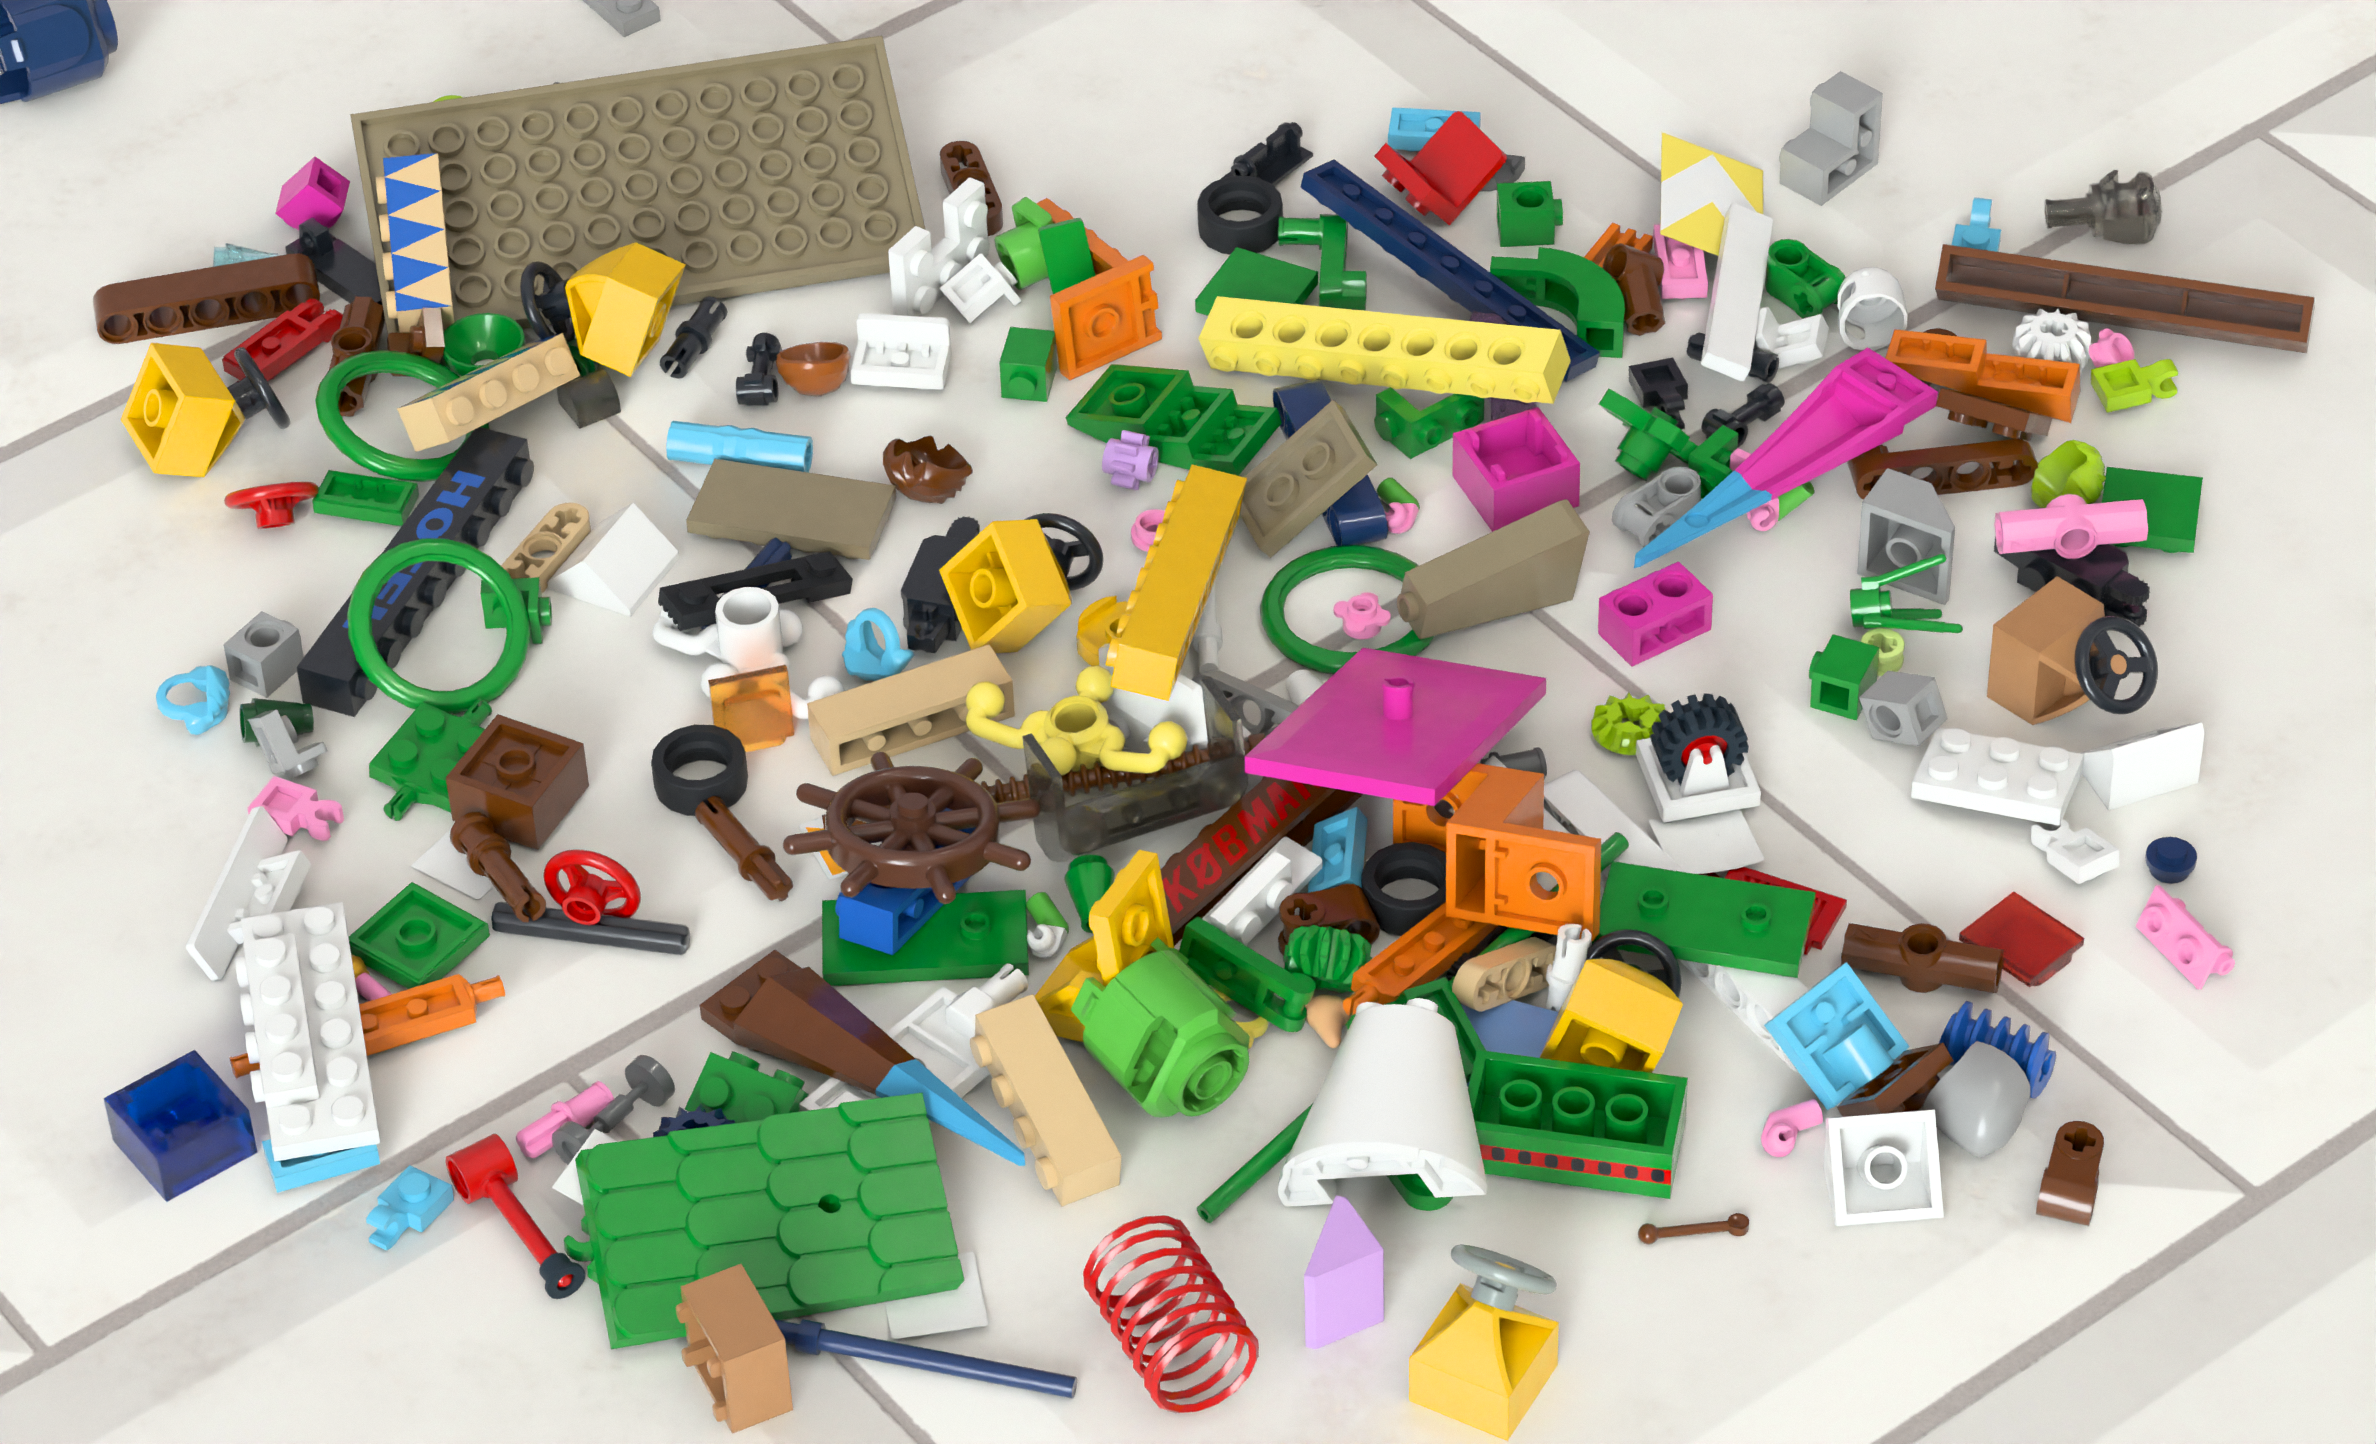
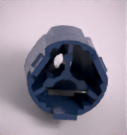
M0 0V71L2 73L0 75V104L19 99L23 102H28L100 78L108 64L109 54L116 52L118 47L116 25L107 0Z

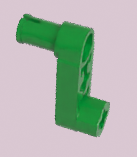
M1320 214V218H1284V216H1279V246L1319 245V250H1322L1319 306L1366 311L1367 273L1366 271H1346L1348 222L1337 214Z

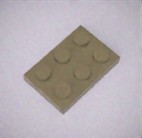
M1332 400L1245 476L1247 482L1240 516L1259 549L1271 558L1292 541L1295 536L1378 465L1344 408Z

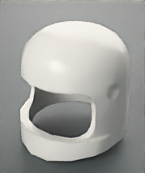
M1878 267L1861 268L1853 271L1844 279L1838 290L1837 305L1839 309V332L1844 343L1853 349L1861 351L1867 347L1875 351L1889 346L1894 329L1905 330L1907 327L1908 315L1905 298L1898 279L1887 270ZM1847 320L1851 324L1862 327L1865 331V338L1858 339L1850 334L1845 327V321Z

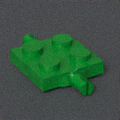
M476 699L465 714L459 717L422 702L369 763V777L391 786L397 792L383 808L385 814L390 819L394 816L395 821H400L413 803L434 805L451 813L446 776L485 730L479 726L492 714V708L486 701L482 703L481 699Z

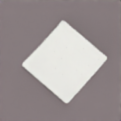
M1740 809L1665 823L1662 820H1648L1660 848L1686 873L1705 874L1728 871L1753 865L1765 859Z
M974 1252L958 1254L964 1275V1282L958 1289L885 1302L892 1339L981 1327L989 1324Z

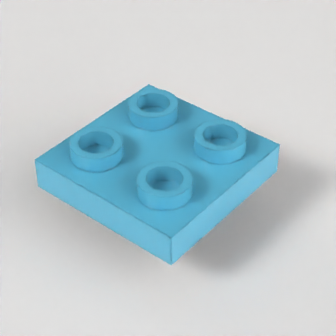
M1847 962L1837 967L1764 1025L1827 1110L1838 1105L1856 1089L1862 1087L1886 1070L1894 1062L1895 1058L1909 1048L1904 1038Z

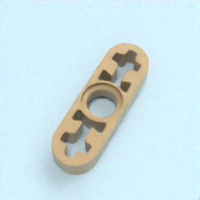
M562 503L553 507L501 566L510 574L512 579L539 577L542 594L548 587L547 582L591 532L588 510L577 503ZM539 551L555 552L553 556L548 558L532 557L533 554Z
M1530 937L1471 958L1458 970L1453 982L1452 992L1456 995L1460 1004L1482 1012L1545 989L1549 986L1546 981V973L1549 964H1553L1556 945L1537 937Z

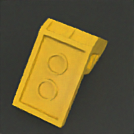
M1139 849L1127 866L1118 872L1114 883L1091 908L1089 927L1093 931L1094 936L1071 948L1036 993L1035 998L1056 1036L1084 1042L1083 1031L1085 1027L1071 1011V1008L1086 978L1094 977L1106 987L1127 966L1148 954L1157 952L1151 946V943L1157 937L1170 948H1174L1157 853Z

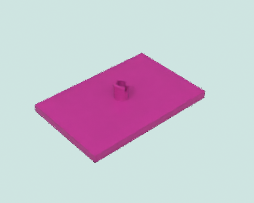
M1362 648L1245 756V773L1435 806L1546 695V678Z

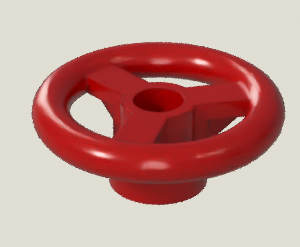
M287 482L251 487L229 493L225 496L224 503L231 509H254L256 511L257 529L283 527L295 524L293 507L300 501L315 497L319 492V487L313 482Z
M567 850L553 856L545 866L543 877L548 893L562 907L565 915L576 923L594 925L600 921L602 914L631 918L639 909L641 892L635 878L625 867L605 855L589 850ZM581 865L599 869L616 881L603 880L597 875L590 874ZM561 869L567 874L570 883L568 892L559 880ZM617 898H626L623 905L617 908L605 909L608 902Z

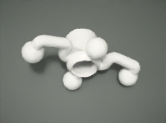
M743 587L726 593L716 604V624L706 627L696 636L687 634L693 628L680 631L678 624L675 625L673 623V618L668 617V612H664L663 606L660 611V619L653 627L652 634L654 640L661 645L689 655H699L707 652L722 661V663L708 666L701 677L700 684L703 692L712 700L724 701L732 698L738 690L740 677L758 679L759 689L764 696L799 719H808L807 703L845 691L843 684L837 678L826 675L818 677L811 682L808 687L807 699L801 698L780 683L788 675L790 669L788 658L783 655V647L793 645L799 640L802 635L803 625L800 617L792 610H779L776 597L767 590L757 587Z

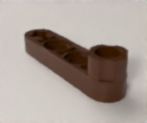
M2022 439L1889 452L1887 446L1879 445L1847 461L1856 492L1863 500L1887 468L1909 476L1918 468H1932L1933 471L1920 480L1932 483L1937 495L2017 487L2031 481L2034 478L2035 469L2038 468V462L2032 446ZM1977 462L1980 464L1971 473L1960 474L1957 472V469L1965 463ZM1990 462H1992V464H1993V468H1992V469H1991L1990 464H1989Z

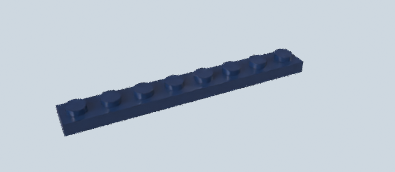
M1335 159L1304 172L1300 188L1316 198L1320 204L1328 207L1346 220L1354 229L1361 231L1376 242L1384 251L1402 261L1414 270L1418 276L1426 279L1447 294L1451 300L1473 313L1482 322L1561 330L1571 360L1563 379L1565 382L1596 367L1600 355L1599 351Z

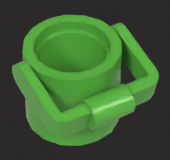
M1024 197L1012 205L1016 227L996 236L994 239L1000 261L1018 281L1014 285L1018 290H1023L1048 278L1038 229L1042 226L1054 224L1052 216L1028 197Z

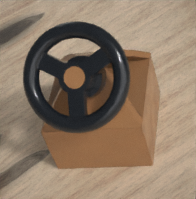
M2058 576L1993 624L1987 697L2031 725L2066 714L2089 700L2100 709L2112 714L2133 713L2142 708L2154 693L2158 679V662L2153 645L2147 635L2128 619L2119 616H2105L2103 603ZM2107 631H2117L2126 635L2135 644L2141 657H2128L2123 651L2117 650ZM2129 673H2143L2141 685L2133 696L2122 700L2114 699L2121 679L2126 678Z

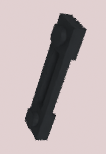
M828 551L660 587L658 604L663 606L664 612H668V617L673 618V623L675 625L678 624V629L682 631L716 623V604L721 599V597L718 598L717 594L730 592L738 588L754 587L791 579L789 583L761 589L767 590L774 595L778 604L806 598V601L810 603L850 594L853 578L834 555Z

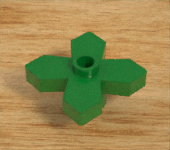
M1609 388L1598 404L1609 414L1622 421V425L1628 429L1617 447L1620 453L1616 457L1615 462L1644 481H1647L1652 472L1658 473L1669 454L1688 465L1689 454L1698 447V445L1689 440L1690 437L1676 427L1678 422L1655 407L1649 414L1629 399Z

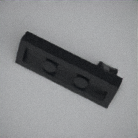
M313 217L299 225V239L285 246L286 254L300 253L308 256L314 263L318 282L351 304L356 296L372 297L376 303L382 305L376 264L342 240L335 238L330 233L328 227H324Z

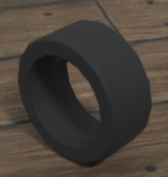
M1244 175L1231 176L1214 181L1202 190L1197 201L1198 229L1200 238L1208 247L1223 254H1231L1236 247L1258 253L1269 249L1279 240V216H1283V203L1281 193L1271 183L1256 177ZM1234 210L1255 211L1261 214L1260 217L1246 221H1232L1219 217L1221 214Z
M690 725L676 729L664 736L653 749L651 767L654 789L659 801L671 811L686 816H695L696 808L700 803L704 802L714 812L715 810L709 804L708 798L718 796L724 801L726 807L729 808L736 804L746 791L748 782L746 752L741 740L727 729L715 725ZM698 760L715 761L727 767L716 776L702 780H687L673 774L676 769L684 764Z
M1417 842L1395 843L1378 850L1366 861L1361 874L1362 889L1381 930L1388 934L1402 936L1446 902L1445 852L1432 845ZM1413 878L1427 881L1439 890L1423 899L1403 900L1393 898L1381 889L1396 880Z

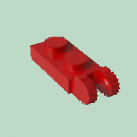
M309 298V300H306L305 303L302 302L293 310L285 311L224 355L222 359L224 372L240 381L246 378L234 356L235 350L243 347L249 352L268 382L322 341L326 343L331 341L334 332L340 329L343 314L335 309H330L323 314L325 312L323 303L314 298Z

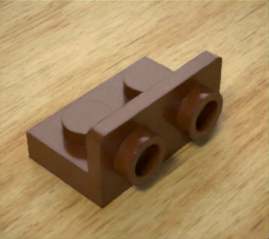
M1944 1043L1905 1050L1894 1059V1062L1886 1070L1856 1090L1840 1103L1837 1108L1842 1117L1918 1111L1923 1106L1930 1090L1940 1080L1937 1074L1954 1060Z

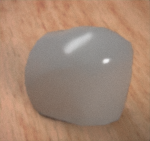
M1976 1041L1930 1090L1924 1101L1923 1110L1934 1109L1936 1127L1970 1154L1983 1157L2004 1147L2017 1131L2022 1120V1114L2030 1098V1084L2026 1074L2014 1059L1992 1045Z

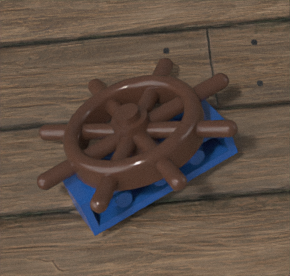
M877 752L871 757L870 761L874 771L853 779L840 788L838 792L810 783H803L797 788L796 796L799 801L826 810L825 830L789 835L783 841V849L789 855L828 850L835 863L849 873L841 882V892L838 895L835 906L836 914L839 916V938L894 955L944 904H950L955 900L956 891L972 875L982 870L990 862L1017 871H1024L1030 866L1031 858L1027 852L999 843L1000 824L1036 818L1041 812V805L1033 798L996 803L991 794L974 781L983 770L982 763L976 758L967 759L953 772L925 766L894 767L888 754ZM856 820H859V821H862V822H865V823H866V824L852 825ZM882 842L879 846H876V845H874V844H871V843Z

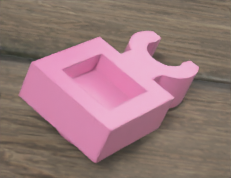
M273 776L248 807V813L250 814L252 808L263 806L284 834L294 836L299 828L302 827L308 829L310 836L322 841H328L331 837L327 820L340 824L344 821L342 806L338 802L333 800L318 801L317 790Z

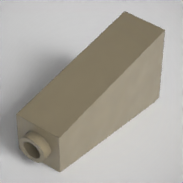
M1567 499L1549 505L1405 572L1401 594L1397 597V608L1400 617L1404 622L1410 624L1419 639H1424L1571 601L1574 597L1590 531Z

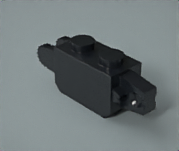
M970 516L958 517L957 520H954V523H951L952 527H949L946 536L933 535L923 539L901 588L904 609L903 626L907 630V645L910 650L936 653L944 640L957 641L962 626L939 570L979 534L980 525L978 520L970 518Z
M1995 536L1994 552L2018 567L2017 583L2037 592L2058 576L2103 603L2105 616L2123 617L2138 627L2146 622L2147 609H2145L2143 603L2149 599L2150 587H2148V583H2144V580L2140 581L2138 577L2128 573L2129 561L2127 554L2110 544L2096 545L2091 553L2077 559L2061 557L2055 549L1999 554Z

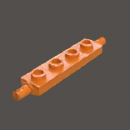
M1446 902L1353 973L1351 990L1355 993L1343 1001L1344 1011L1349 1016L1351 1013L1354 1015L1356 1014L1357 1006L1361 1003L1375 1002L1384 1005L1396 1001L1404 990L1434 981L1447 971L1463 953H1469L1498 925L1447 917Z
M456 974L359 1004L367 1056L476 1023V1004L505 996L500 976L497 975L496 977L470 984L460 974ZM248 1053L229 1057L236 1079L250 1074V1071L260 1070V1063H249Z

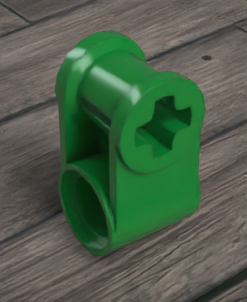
M1781 239L1769 247L1765 288L1770 296L1783 302L1802 319L1822 314L1823 309L1831 304H1838V290L1846 278L1839 268L1830 265L1809 250L1805 244L1797 240Z

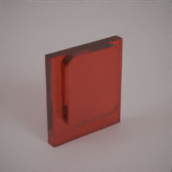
M2014 891L1959 933V940L1963 943L2004 950L2003 970L2028 987L2042 985L2072 961L2073 953L2084 946L2085 940L2084 937Z

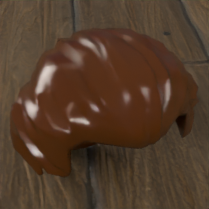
M926 436L908 443L901 439H894L888 443L883 451V466L892 485H896V489L909 499L920 502L943 504L947 497L955 498L956 491L962 490V486L966 484V478L973 473L971 464L950 444L938 450L933 436Z

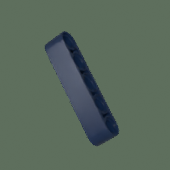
M1320 379L1279 387L1273 390V405L1278 409L1282 422L1280 428L1286 440L1332 401ZM1368 474L1322 513L1337 546L1362 545L1384 540L1388 536L1385 511Z

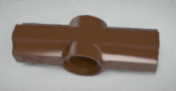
M355 296L351 304L345 305L340 329L334 332L331 337L333 356L329 370L345 358L363 352L378 351L385 317L383 305L376 303L372 297ZM378 373L367 374L353 379L345 386L339 400L341 416H354L358 409L364 408L369 384L375 380Z
M1849 923L1844 936L1841 965L1847 962L1851 968L1899 976L1901 983L1907 989L1915 992L1927 993L1935 991L1945 984L1997 993L2004 965V950L1946 940L1944 932L1931 924L1919 923L1909 926L1903 932Z

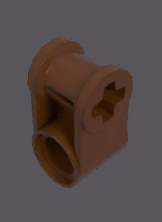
M1342 884L1334 888L1310 893H1295L1287 896L1279 907V916L1284 924V928L1278 936V949L1283 956L1290 934L1293 933L1294 929L1301 926L1310 927L1315 925L1319 927L1330 926L1339 930L1347 929L1349 933L1360 934L1371 945L1379 937L1380 928L1363 889L1355 884ZM1296 908H1299V915H1295Z
M2072 1121L2065 1123L2057 1131L2049 1165L2044 1170L2036 1215L2086 1226L2090 1225L2099 1184V1164L2104 1147V1137L2101 1131L2093 1124L2085 1121Z

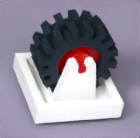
M1704 693L1702 701H1698L1696 694L1687 696L1688 704L1681 705L1680 701L1677 700L1671 704L1673 708L1672 713L1663 710L1658 715L1661 722L1653 723L1652 731L1654 734L1650 735L1651 738L1636 740V756L1663 823L1760 806L1761 791L1745 754L1748 753L1749 748L1748 738L1735 707L1732 703L1728 704L1726 698L1719 696L1714 700L1712 694Z

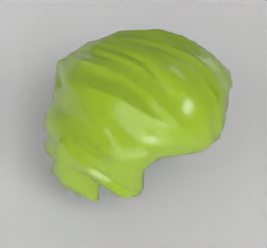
M2070 440L2061 444L2048 456L2043 457L2038 463V468L2034 471L2031 485V498L2034 503L2040 508H2046L2053 499L2067 494L2080 496L2087 504L2095 503L2099 496H2101V492L2104 489L2103 482L2106 480L2104 475L2105 464L2102 461L2100 452L2085 442Z

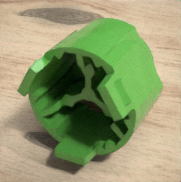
M1157 937L1151 943V946L1157 952L1148 954L1127 966L1106 987L1094 977L1086 978L1071 1011L1085 1027L1083 1043L1086 1051L1148 1114L1164 1118L1173 1116L1180 1111L1186 1116H1199L1221 1105L1242 1082L1249 1065L1248 1048L1250 1036L1233 1020L1237 1012L1187 964L1189 959L1177 949L1170 948Z

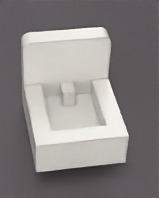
M1769 307L1761 308L1759 310L1754 348L1767 353L1777 354V358H1779L1778 369L1795 364H1807L1823 357L1829 327L1822 314L1779 325Z

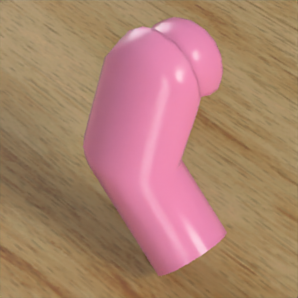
M1811 1099L1770 1113L1761 1134V1143L1765 1151L1776 1157L1786 1156L1794 1148L1798 1131L1822 1124L1823 1115L1818 1102L1815 1099Z

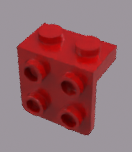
M1461 111L1454 112L1411 161L1407 160L1387 143L1374 155L1386 168V171L1382 174L1383 178L1399 192L1402 193L1405 189L1410 192L1405 198L1410 205L1423 216L1432 211L1448 225H1451L1504 165L1507 159L1506 154Z

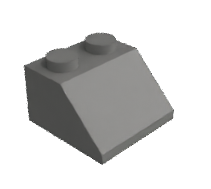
M1889 468L1885 470L1862 502L1857 574L1864 577L1879 576L1938 554H1944L1947 558L1944 563L1886 585L1946 605L1950 596L1955 526L1932 483Z

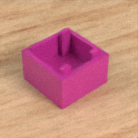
M1539 407L1453 433L1452 476L1492 532L1561 500L1567 499L1573 508L1579 506L1580 462Z

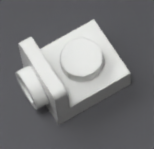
M982 253L939 288L969 323L1003 294L1014 306L1022 301L1011 288L1018 282L1001 261L993 267Z

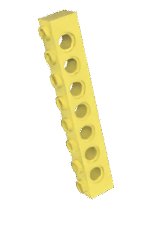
M1217 296L1198 338L1210 368L1225 372L1241 371L1260 373L1265 376L1279 375L1299 377L1306 380L1320 379L1345 382L1351 385H1376L1391 387L1392 389L1405 388L1432 391L1438 394L1453 393L1472 395L1479 398L1511 399L1525 403L1540 402L1554 404L1571 362L1561 330L1219 296Z

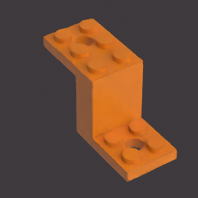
M1477 763L1442 798L1450 803L1455 811L1450 819L1439 815L1434 806L1393 799V844L1417 842L1432 845L1446 853L1447 917L1557 935L1558 929L1565 924H1578L1582 926L1579 939L1582 937V931L1587 928L1591 933V941L1599 934L1601 838L1543 829L1544 774ZM1538 872L1551 874L1558 882L1559 891L1550 892L1543 889L1537 881L1536 874Z

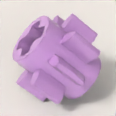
M1123 430L1121 440L1114 438L1108 440L1103 453L1102 470L1104 473L1113 474L1111 479L1112 485L1138 490L1140 481H1152L1158 465L1159 452L1156 447L1148 446L1150 436Z

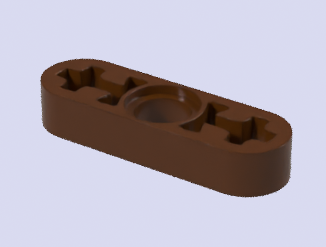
M954 141L946 144L940 150L941 175L949 194L954 192L969 177L984 183L985 202L988 209L986 216L988 236L996 234L1003 227L1002 203L979 148L968 141ZM962 162V164L964 166H967V168L960 169L959 163Z

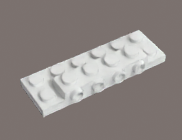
M343 902L241 918L245 956L234 958L239 988L249 986L250 993L240 995L244 1025L254 1024L255 1031L245 1033L249 1063H260V1070L250 1071L255 1103L263 1101L266 1103L274 1160L281 1161L380 1144Z

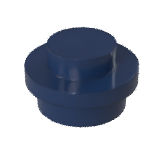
M2162 837L2148 845L2145 862L2155 879L2164 883H2179L2184 881L2195 869L2197 852L2189 842L2183 839Z

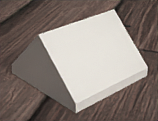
M633 502L601 521L591 530L547 582L548 589L631 617L679 560V551Z
M2202 722L2161 728L2081 752L2080 754H2084L2082 774L2108 810L2197 784L2205 733Z
M1934 1109L1826 1119L1823 1171L1835 1226L1944 1217Z

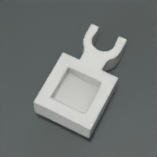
M2063 818L2060 826L2052 825V831L2044 830L2038 824L2031 827V844L2042 851H2046L2047 862L2078 884L2092 880L2105 872L2119 867V849L2087 827L2073 832L2069 829L2068 822Z

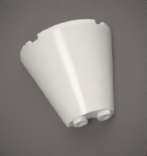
M1416 998L1409 1000L1406 1005H1382L1375 1002H1365L1357 1006L1356 1016L1280 1172L1278 1195L1285 1207L1333 1204L1337 1184L1333 1179L1416 1173H1418L1435 1198L1486 1195L1487 1180L1455 1026L1447 1018L1437 1013V1004L1430 1000Z

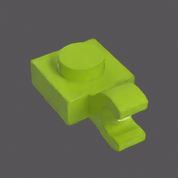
M2136 359L2091 369V385L2108 413L2152 402V394L2161 399L2176 395L2178 389L2170 377L2178 376V370L2171 359H2163L2141 368Z

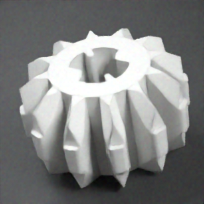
M2059 308L2054 313H2047L2043 309H2039L2036 316L2024 315L2022 323L2016 326V333L2013 334L2012 348H2014V356L2080 364L2081 376L2085 365H2088L2090 358L2089 346L2093 343H2091L2088 323L2078 321L2076 313L2064 315L2060 313Z

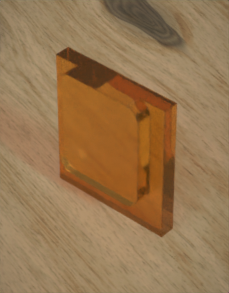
M786 665L708 680L713 725L727 729L738 737L745 752L779 746L785 742L786 737L794 736L789 676Z

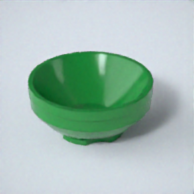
M495 313L469 315L455 321L444 331L445 349L443 358L451 371L464 376L484 366L475 365L477 362L485 359L496 360L524 346L525 335L522 327L510 317Z

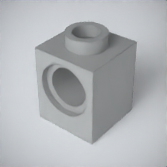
M263 611L223 644L230 680L266 698L297 672L296 667L304 658L299 629L290 622L279 620Z
M1887 671L1859 697L1872 739L1920 746L1948 719L1935 677Z

